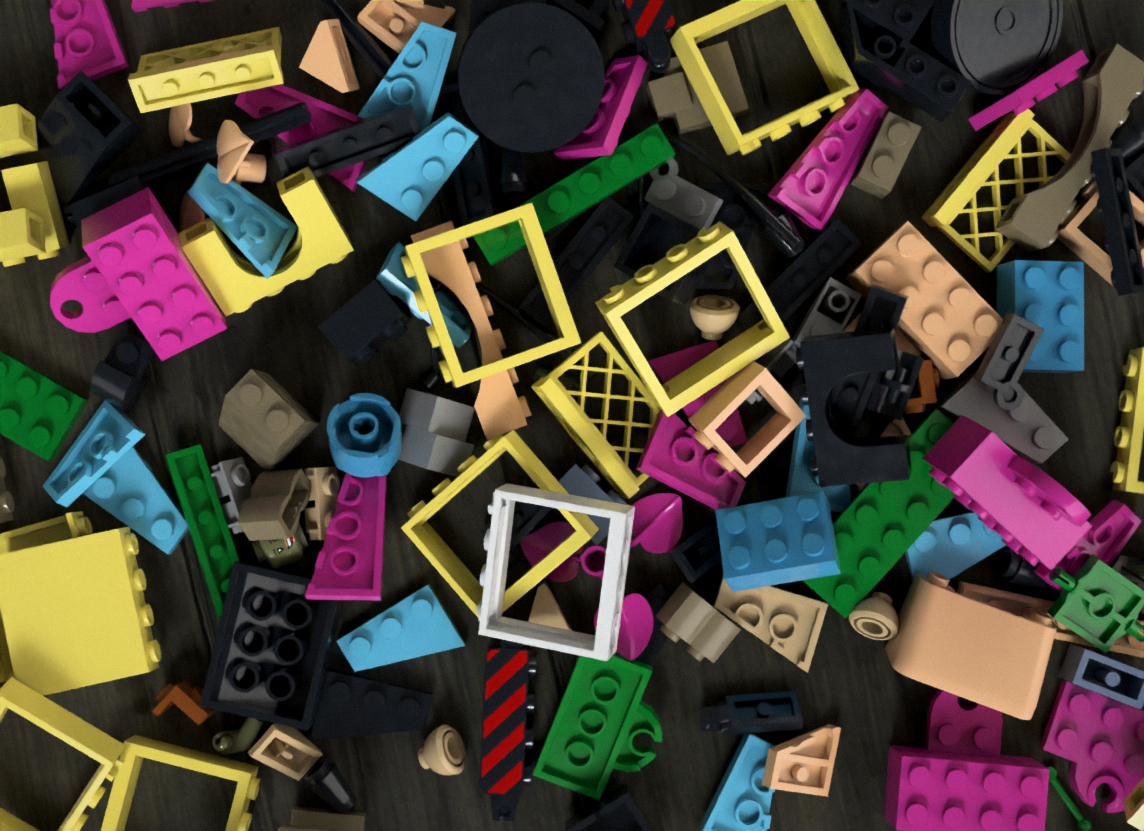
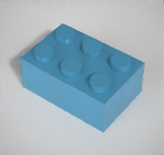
M1013 260L997 265V314L1004 319L1006 313L1011 312L1044 328L1023 373H1069L1084 371V262Z
M824 491L715 510L724 580L733 592L841 574L831 509Z

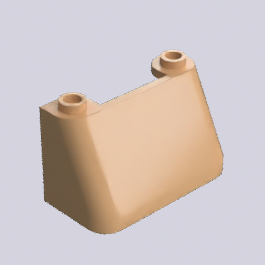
M929 571L928 575L916 572L898 615V634L894 638L889 639L884 648L891 666L897 672L916 681L1016 718L1031 720L1037 707L1057 627L1052 622L1053 618L1036 609H1032L1030 613L1023 612L1019 616L955 592L948 585L950 580L939 573Z

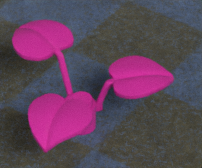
M673 493L654 494L642 498L632 505L635 506L632 536H635V538L631 540L630 548L640 542L646 551L658 554L667 552L679 542L683 532L682 498L679 495ZM553 522L527 535L520 542V545L531 566L533 567L572 534L575 528L567 522ZM584 544L545 578L555 582L570 581L577 575L578 562H581L583 569L588 574L603 580L606 548L591 546L584 551L583 555H580L584 550ZM633 593L623 598L616 652L627 660H634L642 653L651 638L654 627L652 608L649 602L640 594ZM599 608L597 609V612H596L595 617H594V628H595V631H596V627H597V619H598V611H599Z

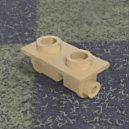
M337 467L305 469V475L311 485L309 501L315 500V507L304 508L305 533H309V540H325L330 519L333 517L338 503L340 481L337 476Z

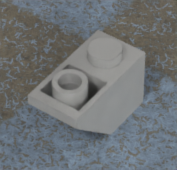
M830 277L807 311L792 338L793 345L796 348H800L802 340L809 336L842 333L862 294Z

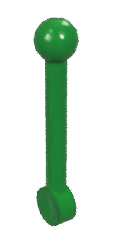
M1046 766L1050 769L1049 781L1077 819L1078 828L1081 831H1090L1092 828L1091 821L1083 817L1056 778V769Z

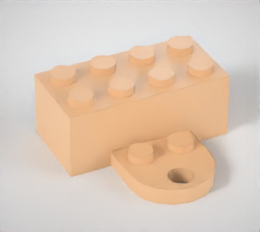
M909 221L896 229L845 278L858 293L862 294L865 300H867L873 284L909 296L895 331L897 349L924 358V361L931 360L932 367L937 368L939 377L942 380L958 377L991 345L1003 321L995 310ZM862 311L844 327L842 333L855 331Z

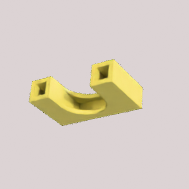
M19 104L0 107V158L38 151L36 117ZM27 208L0 212V262L46 253L43 218Z
M48 161L1 170L11 209L27 208L43 218L46 253L39 254L38 259L42 260L60 256L59 249L69 246L70 242ZM24 257L2 261L4 267L26 262Z
M309 166L276 183L280 197L298 226V233L293 246L282 256L274 273L268 279L250 260L239 256L230 247L220 229L210 217L179 233L181 249L226 317L234 312L241 313L246 311L255 301L265 296L277 295L286 285L296 280H305L314 275L317 269L329 263H338L345 259L348 253L354 251L348 234Z

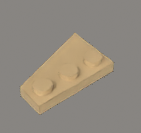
M723 573L713 606L808 673L828 603L773 586L733 592L724 580Z

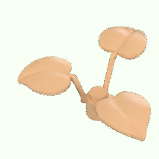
M191 103L174 106L170 110L169 136L173 146L178 148L183 146L185 140L191 143L202 140L193 136L189 130L192 123ZM225 120L222 123L217 137V174L219 181L223 184H228L233 180L240 186L241 182L262 183L266 176V159L262 154L248 153L254 141L243 134L232 120ZM189 190L186 191L180 207L179 224L181 232L205 220V211L187 193Z

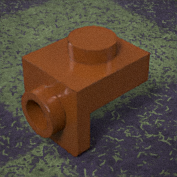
M925 360L921 365L913 387V399H909L905 414L926 412V404L937 403L935 389L939 388L940 380L936 367H932L931 360Z
M184 680L175 686L172 683L168 684L156 697L159 704L152 712L158 717L166 712L174 703L196 724L200 725L216 709L200 706L203 689L200 687L194 688Z

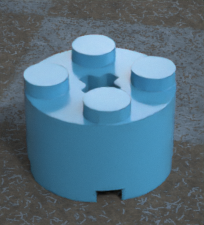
M358 393L349 396L350 400L345 401L341 405L338 403L333 407L327 419L328 440L335 465L339 470L357 477L385 476L391 471L402 452L400 417L390 405V402L382 396L372 393Z

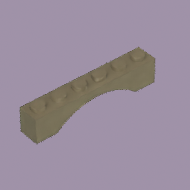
M1118 43L1099 52L1082 81L1084 93L1083 121L1078 140L1070 158L1064 163L1059 172L1044 185L1028 194L1012 199L995 230L1028 252L1048 248L1056 240L1059 234L1057 227L1062 219L1067 217L1076 206L1077 200L1074 198L1080 188L1086 186L1092 179L1090 165L1093 162L1091 152L1110 148L1112 144L1110 137L1115 129L1119 128L1129 116L1130 112L1127 108L1132 100L1137 98L1144 90V62Z

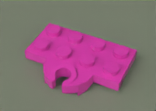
M1061 681L1039 748L1072 761L1069 771L1070 786L1085 804L1093 807L1097 802L1095 796L1096 788L1102 783H1107L1110 788V796L1101 803V811L1106 813L1124 811L1123 799L1144 778V711L1070 682Z

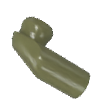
M247 717L240 729L216 733L212 739V747L222 754L247 751L265 721Z

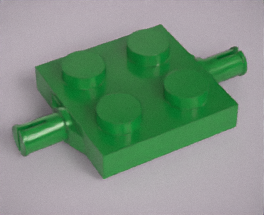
M1093 554L1073 577L1060 567L1054 568L1053 571L1062 579L1050 572L1049 579L1063 588L1061 595L1047 611L1054 619L1105 653L1126 632L1138 641H1144V636L1137 632L1139 630L1144 634V626L1136 621L1140 610L1144 606L1143 589Z

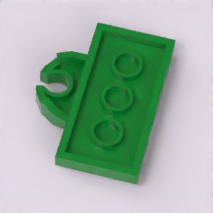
M616 652L608 661L578 656L532 775L600 801L612 769L626 773L641 771L643 766L651 762L657 755L656 749L651 746H637L633 742V737L638 733L645 732L651 735L655 742L662 743L660 719L653 708L641 700L653 671L652 666L637 660H627Z

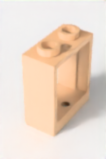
M1093 180L1080 194L1084 199L1060 222L1057 238L1113 286L1111 281V270L1113 269L1111 257L1077 228L1097 205L1099 193L1097 182ZM1129 190L1134 219L1144 227V202ZM1143 238V239L1139 242V246H1140V252H1141V257H1142V262H1143V267H1144V238Z
M753 361L733 374L688 421L697 430L693 436L707 450L713 447L718 452L715 460L728 473L735 469L746 478L807 415L769 371ZM757 389L777 413L735 453L715 430Z

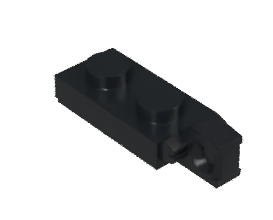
M796 690L726 696V700L717 702V706L700 708L702 731L721 730V734L735 735L803 728L802 713Z

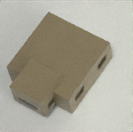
M728 41L699 49L733 118L745 116L749 107ZM678 57L670 58L669 69L663 72V74L659 73V79L649 81L647 84V93L657 123L673 118L678 136L712 126Z

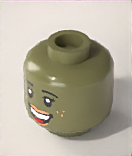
M299 523L294 534L288 539L258 540L252 543L259 563L267 561L269 567L274 569H280L302 560L304 549L309 548Z

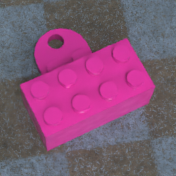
M149 187L81 220L82 247L88 256L67 266L58 273L50 287V307L55 318L65 327L77 332L95 333L109 329L132 318L161 361L227 329L224 313L181 249L178 232ZM76 300L82 304V307L78 311L68 312L61 305L65 301Z
M964 415L958 418L922 458L932 467L928 471L930 476L943 487L946 486L953 492L955 499L968 510L971 509L978 515L977 519L992 532H996L1003 538L1001 541L1017 555L1020 554L1033 566L1040 562L1052 570L1092 527L1087 521L1091 513L1067 489L1043 470L1019 457L991 430Z
M939 689L932 697L928 709L925 748L889 745L884 818L898 831H1045L1050 769L1032 757L1000 755L1003 724L1002 712L976 702L968 708H961L958 704L957 695Z

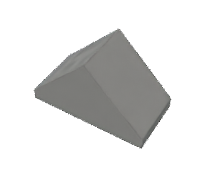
M407 388L399 417L402 424L466 442L475 407Z
M406 425L402 437V452L398 460L458 477L461 473L457 468L472 456L475 445Z

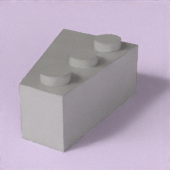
M980 364L931 408H937L942 414L955 421L961 415L966 416L991 430L1019 457L1032 464H1042L1069 440L1024 389L1023 400L1017 408L1005 410L997 406L993 400L995 388L974 379ZM1007 389L1004 392L1003 398L1005 401H1010L1013 398V390Z

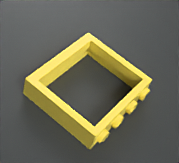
M740 0L681 26L669 40L727 156L739 150L742 155H746L762 146L760 142L762 139L770 136L772 141H775L789 134L792 131L790 126L800 122L802 127H805L820 119V112L828 108L831 113H834L845 105V102L852 94L859 90L815 0ZM786 4L831 93L742 135L696 44Z
M532 203L405 246L406 255L401 257L407 278L415 277L419 288L418 291L413 292L420 313L427 311L432 324L426 327L429 340L433 348L440 347L444 358L443 361L438 362L445 382L452 381L455 388L581 343ZM518 221L560 339L463 373L420 254Z
M718 222L707 230L703 227L698 232L697 237L686 244L674 246L666 253V257L654 265L650 264L640 268L634 274V278L623 285L609 288L611 292L595 302L653 400L667 417L790 338L735 233L722 222ZM726 248L764 319L661 386L621 316Z
M1144 347L1129 350L1127 365L1123 366L1126 383L1125 390L1121 392L1118 402L1119 410L1122 411L1121 423L1116 428L1114 435V444L1118 447L1117 456L1110 469V472H1114L1112 490L1144 494V482L1138 481L1144 432Z
M514 430L505 436L498 432L493 438L488 440L483 445L487 452L478 460L472 455L457 468L461 475L453 482L449 478L442 481L431 491L435 498L427 505L423 500L415 505L407 513L411 519L401 527L478 618L479 614L476 613L479 601L482 600L484 587L480 585L479 581L430 526L427 520L505 451L512 455L541 490L569 494ZM558 509L575 528V531L505 590L502 613L595 535L599 528L587 514Z
M10 677L0 688V722L8 709H11L101 763L58 829V831H80L89 817L83 811L87 805L94 809L106 791L100 785L105 778L112 782L124 764L118 758L126 745L13 677ZM0 808V831H40Z
M133 735L124 741L126 747L119 759L124 764L114 778L101 831L125 830L143 758L237 781L238 784L225 831L249 830L252 814L247 813L250 799L255 800L259 792L260 779L256 778L259 766L138 735Z

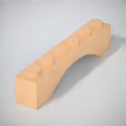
M452 221L411 235L413 243L454 230ZM463 239L420 254L427 274L441 282L455 294L468 311L479 337L482 366L503 359L500 351L506 349V345L500 329L492 331L488 317L494 315L487 295L480 297L475 283L481 281L474 261L467 263L463 253L464 249L469 248L467 240ZM514 367L481 379L480 390L474 407L487 440L493 438L498 432L504 434L526 426L525 418L532 416L525 396L517 398L513 384L519 382Z

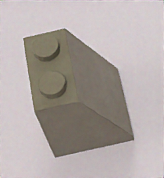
M250 369L225 395L218 425L265 471H274L320 423L270 374Z

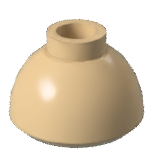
M717 295L699 296L689 304L693 322L702 331L701 336L708 340L722 339L723 332L731 328L735 323L740 310L739 305L734 300Z
M874 592L871 598L862 600L849 615V622L852 627L861 635L874 640L892 639L898 634L899 617L892 606L893 600L885 593Z
M441 725L428 735L424 747L418 751V759L424 769L431 768L434 772L441 775H456L463 771L466 763L465 745L461 736L454 728L449 725Z

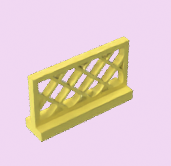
M275 27L141 55L137 72L129 74L128 78L140 113L284 84V76L281 69L282 35L280 28Z
M1029 109L1017 116L1013 110L1008 112L921 217L931 227L936 226L986 272H992L1015 244L1009 238L1003 241V234L995 230L1002 217L1001 210H1006L1008 207L1001 206L1000 185L1015 184L1016 198L1024 195V183L1039 182V187H1041L1053 177H1047L1046 156L1056 155L1063 163L1071 156L1068 151L1032 119L1035 114ZM1027 130L1037 138V152L1022 153L1021 137ZM1013 148L1014 154H1008ZM1038 157L1039 178L1023 179L1022 158ZM1003 159H1014L1015 180L999 181L998 165ZM991 175V181L985 182ZM992 186L993 207L977 208L976 192L980 187ZM969 202V209H963ZM993 211L994 232L978 233L977 212ZM969 213L971 234L960 235L950 226L958 214ZM995 236L996 251L989 260L980 253L979 237ZM965 238H971V244Z
M598 331L546 377H541L531 388L617 495L630 499L640 490L638 486L650 477L642 472L635 476L628 467L629 451L643 452L644 450L643 448L630 447L632 426L648 427L649 438L661 409L604 333ZM598 343L607 353L606 368L588 367L589 351ZM582 358L581 366L574 365L579 359ZM613 362L616 364V366H617L620 370H618V369H612V368H613ZM568 369L581 370L579 391L566 390L558 380V377ZM587 371L605 372L603 394L586 392ZM612 373L624 374L629 381L627 396L610 395ZM635 390L641 397H634ZM571 395H578V403ZM585 396L603 398L601 419H592L585 414ZM610 399L627 400L625 421L608 420ZM634 401L646 402L649 406V424L632 422ZM593 423H601L600 431ZM607 424L625 425L623 447L611 446L606 440ZM615 450L622 451V459Z

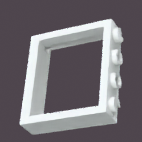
M509 483L495 489L492 503L488 505V513L492 514L491 527L487 530L484 538V549L488 553L487 562L482 567L480 573V585L484 586L482 600L479 601L476 613L479 614L478 621H480L478 635L608 661L617 650L635 506ZM515 501L610 518L596 635L502 617Z

